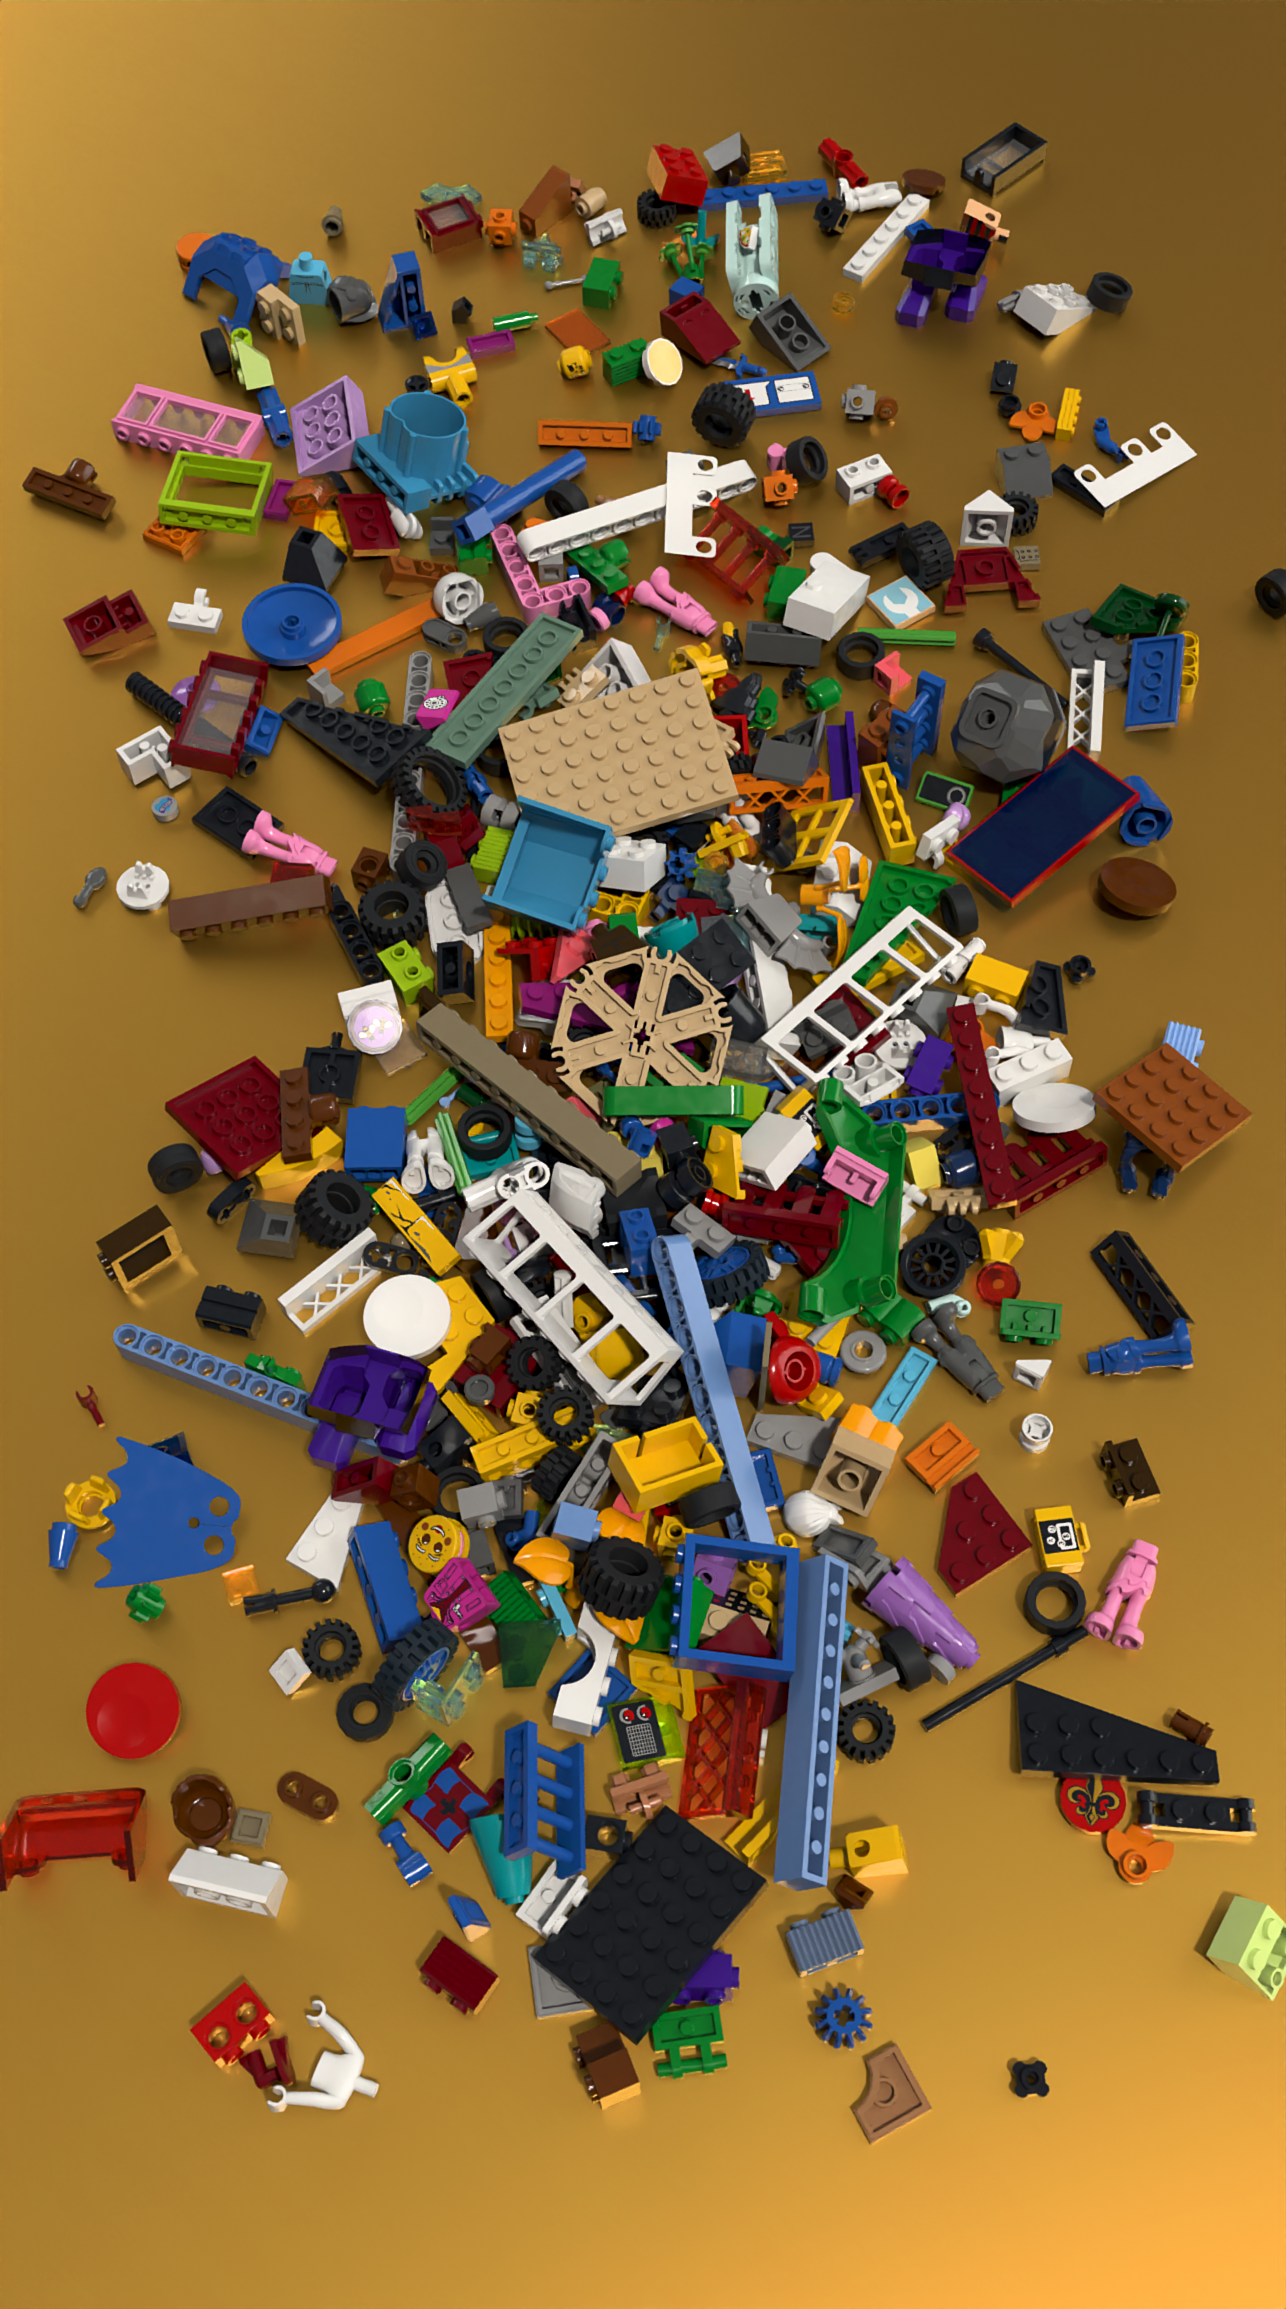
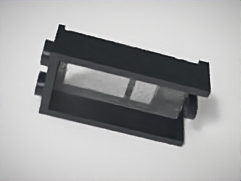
M1014 122L962 158L960 177L991 197H994L998 191L1037 165L1040 161H1045L1048 142Z

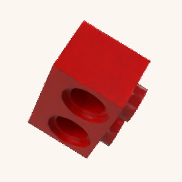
M243 1982L192 2027L190 2031L212 2060L222 2068L225 2064L230 2066L243 2055V2048L253 2039L258 2041L271 2030L270 2024L275 2018L247 1983ZM255 2007L257 2010L255 2019L247 2024L241 2023L242 2012L246 2008ZM227 2031L229 2033L227 2044L221 2048H214L213 2041L215 2036L219 2032Z

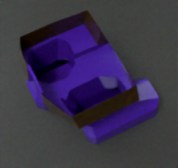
M370 1345L330 1348L307 1403V1414L320 1419L307 1449L314 1465L337 1472L348 1467L360 1437L374 1440L376 1437L377 1445L383 1455L404 1461L415 1457L418 1451L417 1447L421 1443L438 1398L433 1383L428 1381L432 1370L408 1356Z

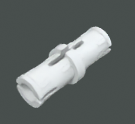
M973 937L956 954L959 959L948 969L942 971V978L949 984H955L961 975L970 969L976 954H981L986 949L985 942L979 937Z

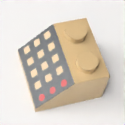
M730 1588L725 1597L713 1594L699 1637V1645L706 1643L746 1612H748L766 1638H768L772 1621L756 1604L751 1603L747 1599L746 1593ZM771 1601L776 1607L778 1606L777 1602Z

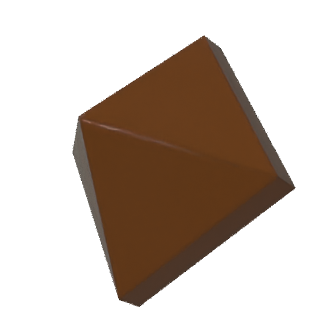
M846 1874L833 1890L844 1910L863 1909L874 1894L873 1890Z

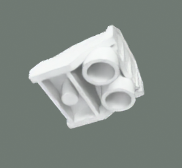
M870 1053L857 1055L854 1065H843L837 1071L834 1069L833 1075L830 1076V1078H837L843 1082V1094L850 1098L858 1107L876 1102L892 1093L904 1083V1077L888 1063L877 1061V1058Z
M557 1162L554 1165L551 1178L549 1205L570 1228L588 1235L593 1240L599 1234L598 1224L603 1218V1213L600 1209V1198L604 1196L606 1188L602 1180L589 1176L584 1170Z

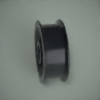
M939 1232L920 1234L913 1238L902 1252L900 1260L902 1278L910 1291L924 1299L932 1300L947 1294H953L961 1286L965 1277L966 1259L960 1245L946 1234ZM930 1246H936L935 1252H931ZM924 1247H926L928 1253L926 1255L921 1251ZM941 1247L946 1249L941 1255L939 1254ZM917 1253L922 1260L914 1258L915 1254ZM949 1254H951L952 1257H953V1258L945 1259ZM932 1259L938 1260L942 1265L941 1269L934 1273L925 1269L926 1262ZM911 1263L919 1266L911 1268ZM955 1264V1268L947 1267V1265ZM922 1272L917 1278L913 1275ZM944 1272L953 1274V1276L949 1278ZM925 1277H927L926 1285L920 1283ZM941 1277L946 1283L941 1285L939 1278ZM935 1279L936 1286H930L931 1281Z

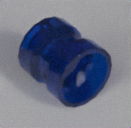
M607 593L600 594L592 604V608L597 607L606 614L611 627L617 626L623 620L626 613V607L618 601L614 602L613 598Z

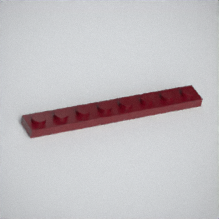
M974 1003L947 1007L948 1024L988 1210L1016 1206V1192Z

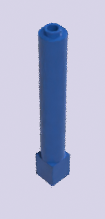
M571 450L487 503L451 522L450 525L460 545L463 546L474 542L488 534L497 525L544 497L547 490L557 481L562 479L571 480L584 472L587 468L585 456L578 450Z

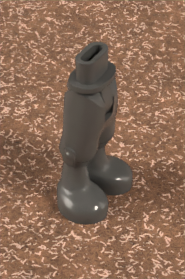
M949 1302L934 1315L932 1321L930 1318L923 1320L912 1330L910 1335L914 1341L927 1344L938 1353L937 1358L940 1365L946 1367L962 1384L973 1391L974 1395L980 1394L988 1403L1002 1393L1005 1388L998 1381V1373L995 1372L984 1353L976 1345L975 1340L969 1335H962L955 1324L958 1308L953 1302ZM937 1330L948 1338V1340L952 1343V1346L954 1348L947 1345L942 1340V1338L937 1333Z

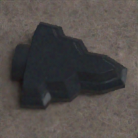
M754 672L745 677L737 687L728 689L723 696H717L710 704L711 710L717 716L746 715L747 727L751 725L757 715L755 711L758 705L756 696L761 690L762 675Z

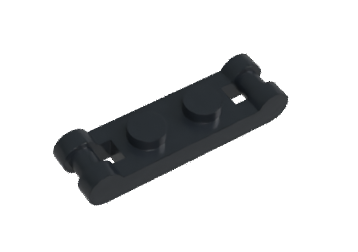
M1151 1790L1137 1792V1803L1140 1804L1141 1814L1138 1815V1827L1234 1836L1257 1835V1824L1253 1822L1252 1812L1256 1810L1254 1799L1157 1793ZM1154 1806H1161V1816L1154 1814ZM1230 1812L1239 1813V1822H1231Z

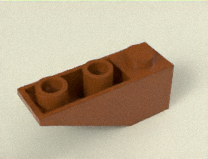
M389 555L379 577L384 594L409 597L433 592L437 582L443 576L458 572L456 565Z

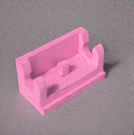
M838 1145L826 1164L822 1180L871 1208H873L889 1182L888 1173Z

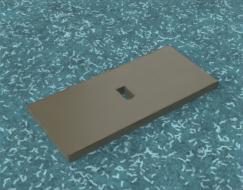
M766 1322L757 1412L764 1411L773 1322Z

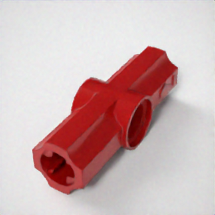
M830 137L822 141L818 146V154L832 167L834 178H845L851 189L865 187L868 184L869 177L853 161V153L850 150L842 149Z

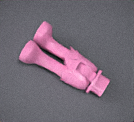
M660 566L653 572L650 582L643 580L638 584L633 594L634 601L642 606L651 607L668 615L670 622L686 630H692L695 634L701 633L705 637L717 628L718 623L711 619V613L707 612L690 594H687L685 591L681 594L669 585L670 574L664 567ZM659 596H661V597H663L664 599H666V600H668V601L674 603V604L676 605V607L673 606V605H671V604H669L668 602H666L665 600H663V599L660 598Z
M264 810L259 813L254 828L247 832L241 849L242 852L249 855H262L286 863L287 868L306 874H323L329 878L338 864V860L329 857V852H324L319 846L307 841L300 835L298 836L292 832L291 836L274 828L271 814ZM266 841L288 848V850L278 848L274 845L269 844Z
M1140 1539L1134 1541L1132 1549L1126 1551L1125 1557L1121 1560L1112 1579L1107 1584L1108 1587L1104 1593L1108 1596L1100 1612L1093 1611L1086 1617L1084 1627L1088 1632L1100 1640H1108L1112 1634L1121 1602L1129 1600L1112 1643L1117 1647L1128 1650H1139L1142 1648L1144 1634L1137 1626L1143 1606L1153 1591L1156 1579V1566L1158 1564L1157 1559H1155L1159 1550L1158 1547Z

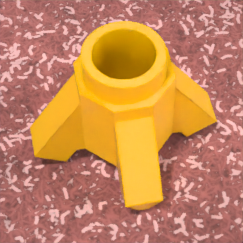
M982 1228L978 1233L983 1255L982 1261H984L983 1268L995 1272H1006L1011 1259L1023 1245V1235L1021 1232H1011L1003 1228H993V1231Z

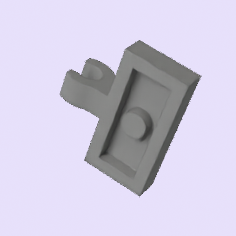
M691 1203L672 1219L670 1225L689 1238L693 1250L698 1246L714 1259H717L729 1249L736 1239V1236Z

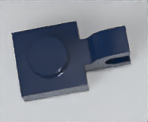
M670 876L653 896L659 903L647 917L656 923L668 911L673 915L676 913L677 897L688 898L690 891L677 879Z

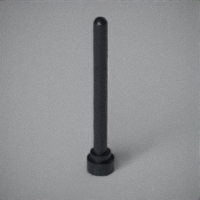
M986 628L981 629L975 635L972 644L979 650L990 651L1017 674L1049 686L996 644L993 638L994 635ZM1056 691L1062 709H1067L1069 701Z

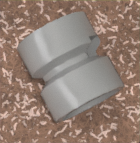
M491 794L486 799L481 811V825L487 828L488 826L515 831L521 816L519 804L514 801L508 803V799Z

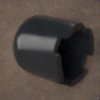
M736 983L730 984L719 990V993L725 999H719L714 1002L715 1005L720 1002H727L728 1007L721 1008L718 1014L721 1018L730 1016L732 1018V1021L728 1024H721V1027L733 1025L727 1053L730 1055H740L746 1052L752 1053L755 1050L751 1045L764 1035L766 1031V1020L745 992ZM707 1033L717 1043L716 1037Z

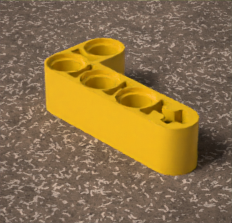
M650 889L646 892L624 890L621 898L596 891L600 893L596 907L590 908L587 922L593 919H601L602 922L608 923L609 926L608 915L636 912L637 926L642 925L650 908Z

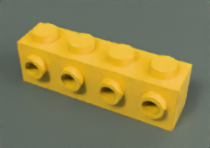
M887 762L863 766L860 788L886 861L900 865L914 863L915 852L919 847L918 840L913 835L910 818L905 813L903 798L897 791L895 776L891 774Z

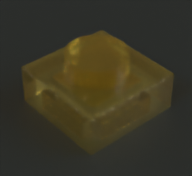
M253 1564L222 1573L230 1606L243 1603V1597L245 1596L249 1597L260 1594Z

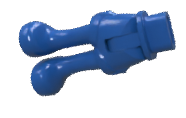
M1183 1317L1173 1321L1171 1334L1165 1337L1151 1340H1135L1134 1337H1127L1106 1345L1105 1351L1103 1346H1099V1351L1086 1353L1090 1374L1103 1372L1104 1376H1109L1110 1374L1135 1375L1140 1374L1141 1369L1154 1367L1193 1368L1191 1341ZM1159 1352H1167V1353H1164V1354L1147 1355V1354H1153V1353H1159Z

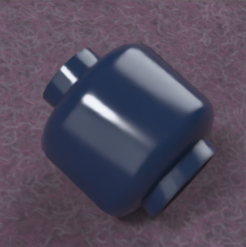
M970 1149L947 1154L944 1157L943 1163L940 1164L945 1185H950L954 1189H962L980 1182L981 1173L978 1159Z

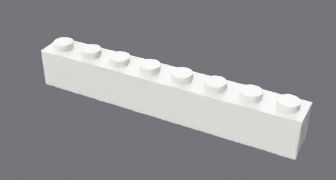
M745 864L753 872L757 867L756 865ZM762 867L765 872H768L767 867ZM768 878L765 888L768 894L772 895L771 880ZM730 895L737 937L756 961L755 964L743 972L747 995L765 1018L766 1033L793 1009L792 990L789 988L787 977L788 969L783 959L775 957L779 948L770 957H767L737 922L735 917L743 908L735 909L732 896ZM792 1029L778 1044L793 1056L800 1048L801 1039L798 1033ZM771 1050L767 1051L772 1059L782 1060Z

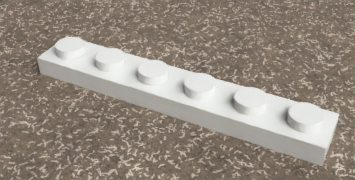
M910 192L843 267V276L863 283L901 240L905 233V227L915 223L929 208L930 200Z

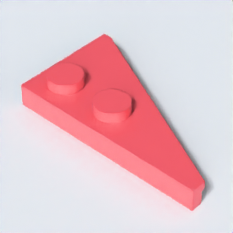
M582 929L579 930L577 935L562 930L558 931L550 978L551 983H560L569 974L577 972L584 965L592 961L589 943L594 937Z

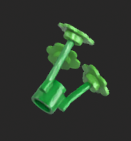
M683 223L675 226L673 231L674 233H680L681 236H685L689 263L684 266L682 271L676 259L682 254L681 244H675L674 242L666 244L665 248L659 251L660 262L672 261L679 277L683 276L701 284L705 279L704 261L714 258V247L708 246L705 242L691 246L690 235L698 229V223ZM694 259L699 260V266L694 262Z

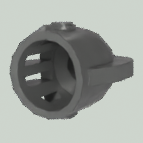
M342 275L333 279L332 283L329 284L327 296L339 324L364 323L376 316L378 312L377 301L370 286L365 281L352 276Z

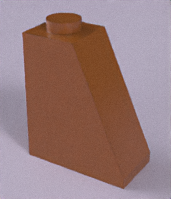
M555 165L548 170L519 210L521 230L534 238H538L572 212L569 173Z

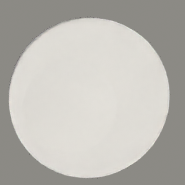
M1046 1083L1017 1094L1012 1102L1014 1120L1026 1129L1043 1133H1061L1076 1130L1090 1123L1096 1115V1103L1092 1100L1094 1095L1081 1086L1068 1083Z
M400 1275L383 1282L371 1293L364 1308L363 1321L368 1338L374 1347L408 1356L415 1360L429 1355L444 1342L451 1327L452 1314L444 1291L436 1283L418 1275Z

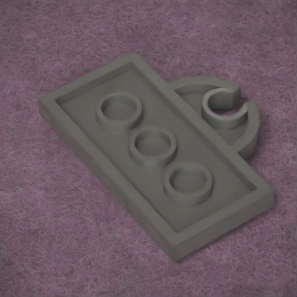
M1089 608L1042 622L1041 629L1070 678L1072 668L1092 670L1094 661L1099 660L1105 661L1104 694L1129 685V675L1123 665L1127 664L1129 659H1131L1133 640H1129L1125 645H1118L1115 642L1128 640L1130 633L1111 634L1091 626L1090 622L1093 615ZM1077 677L1076 683L1084 690L1091 684V678Z

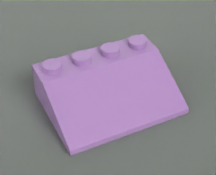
M345 375L290 408L298 474L301 477L323 474L329 471L354 469L358 466L352 460L354 441L357 438L369 436L363 392Z

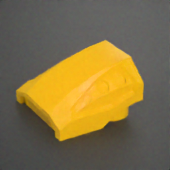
M624 1326L616 1328L588 1352L597 1367L611 1380L623 1381L645 1362L642 1346ZM598 1331L587 1332V1334L585 1332L579 1333L581 1344L583 1345Z

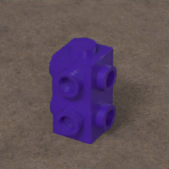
M929 1034L925 1042L919 1040L913 1056L917 1058L913 1067L908 1065L903 1074L904 1082H906L903 1091L907 1093L908 1097L939 1094L944 1083L940 1079L943 1070L949 1072L956 1057L951 1055L954 1045Z
M715 1950L672 2003L686 2005L691 2001H705L709 2005H721L725 2001H733V1989H739L740 1970L739 1967H733L732 1954Z

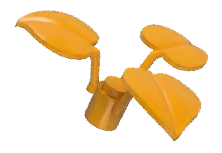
M840 846L832 851L838 864L839 881L826 884H802L800 892L801 906H816V912H825L835 916L837 919L838 951L832 966H837L846 953L848 942L847 925L842 913L826 908L824 905L830 903L831 892L841 891V893H845L847 890L860 889V900L865 901L869 891V869L866 855H862L859 861V882L854 885H848L851 860L850 849L847 846Z
M613 1507L605 1508L597 1516L596 1520L602 1521L599 1532L601 1538L607 1537L611 1539V1536H618L624 1539L626 1537L634 1542L638 1541L643 1544L645 1528L642 1520L638 1522ZM550 1537L537 1538L527 1543L518 1552L513 1563L525 1569L535 1579L544 1584L560 1586L567 1581L565 1584L567 1590L564 1594L566 1603L574 1609H583L585 1596L581 1595L578 1590L580 1587L577 1585L579 1575L574 1578V1564L568 1561L570 1553L567 1546ZM593 1609L597 1619L616 1636L632 1645L638 1642L644 1617H638L637 1620L632 1621L626 1618L624 1621L618 1620L616 1617L610 1618L605 1616V1613Z

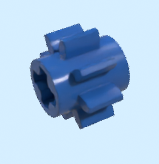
M639 415V421H633L632 433L638 434V441L655 442V436H661L662 424L656 423V416Z
M680 848L679 854L676 851H670V859L664 862L665 865H668L669 869L667 875H677V881H684L685 876L694 878V869L700 867L694 859L696 853L687 854V848ZM679 862L684 863V868L679 866Z

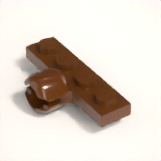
M80 458L72 460L65 473L61 476L33 467L22 484L26 492L104 521L116 503L113 496L90 488L98 474L89 462Z
M523 1030L511 1031L508 1034L505 1052L507 1055L514 1056L521 1066L526 1070L533 1071L545 1085L552 1086L557 1092L572 1093V1089L559 1078V1076H564L570 1071L556 1072V1068L562 1067L565 1062L540 1060L541 1037L539 1035ZM465 1077L464 1083H467L468 1085H475L472 1081Z
M307 1066L280 1071L282 1158L285 1164L313 1160L312 1132L316 1128L336 1126L340 1122L339 1103L336 1101V1095L331 1092L311 1095L310 1073Z

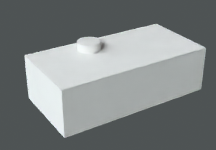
M824 561L788 597L783 625L829 641L865 603L870 576Z

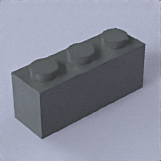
M748 621L744 660H750L754 663L774 662L778 665L796 664L806 668L812 666L819 667L822 638L780 623Z

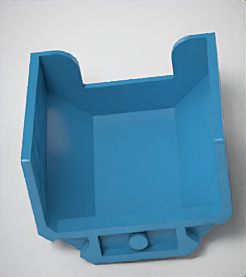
M518 795L516 801L522 810L519 822L492 897L483 894L481 900L490 909L577 935L579 930H583L586 925L590 908H595L600 893L596 891L599 882L604 883L607 877L609 867L605 865L608 854L612 851L615 844L616 836L613 835L611 826Z

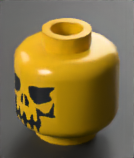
M581 345L562 350L560 359L557 360L560 374L564 373L570 380L588 375L590 368L593 367L589 350H585Z

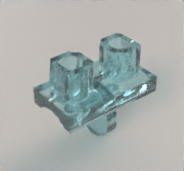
M546 233L542 235L541 239L535 238L534 242L522 240L523 266L533 269L536 262L541 261L543 262V270L554 273L558 265H563L564 257L561 255V247L556 246V242L550 241V235Z

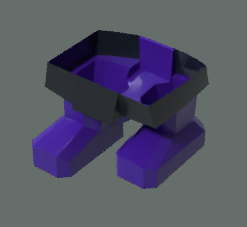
M949 229L917 230L901 271V275L909 277V282L895 310V320L897 323L913 328L924 326L938 294V288L950 290L945 305V316L948 319L963 323L973 321L987 288L988 279L983 272L991 252L992 242L979 236Z

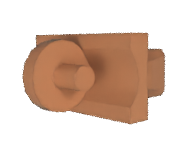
M653 1762L644 1765L640 1769L641 1779L631 1782L628 1773L612 1776V1789L609 1790L616 1816L629 1811L631 1815L643 1811L646 1820L652 1819L651 1808L663 1805L662 1800L673 1797L666 1770L661 1771L657 1763Z

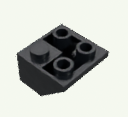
M300 526L289 542L282 578L286 582L309 584L328 592L348 558L325 534Z

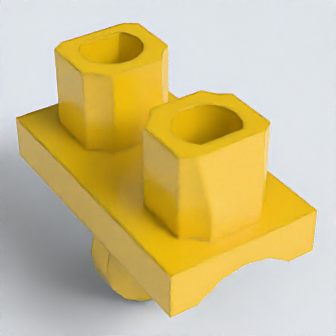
M716 821L710 825L711 832L705 835L708 842L715 840L716 843L697 851L699 858L705 857L711 869H715L727 863L722 851L724 848H729L733 860L735 857L740 858L749 854L745 839L749 838V834L745 830L727 838L726 834L732 832L731 826L728 824L722 827Z

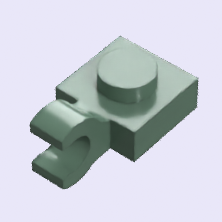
M545 682L542 683L522 706L525 709L518 717L522 720H527L531 718L536 707L546 708L553 703L552 701L561 697L558 688Z

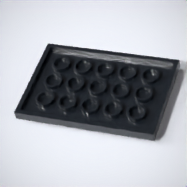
M665 1805L630 1845V1851L623 1853L622 1857L615 1862L581 1901L579 1906L567 1917L568 1921L562 1926L559 1933H554L533 1956V1959L538 1966L637 2046L768 1888V1881Z

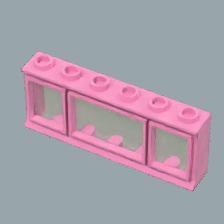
M138 383L135 384L133 392L115 419H111L117 439L177 454V451L180 450L249 460L266 434L261 415Z

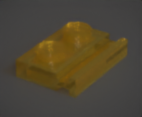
M774 150L751 153V170L743 176L744 183L786 178L787 168L782 151Z

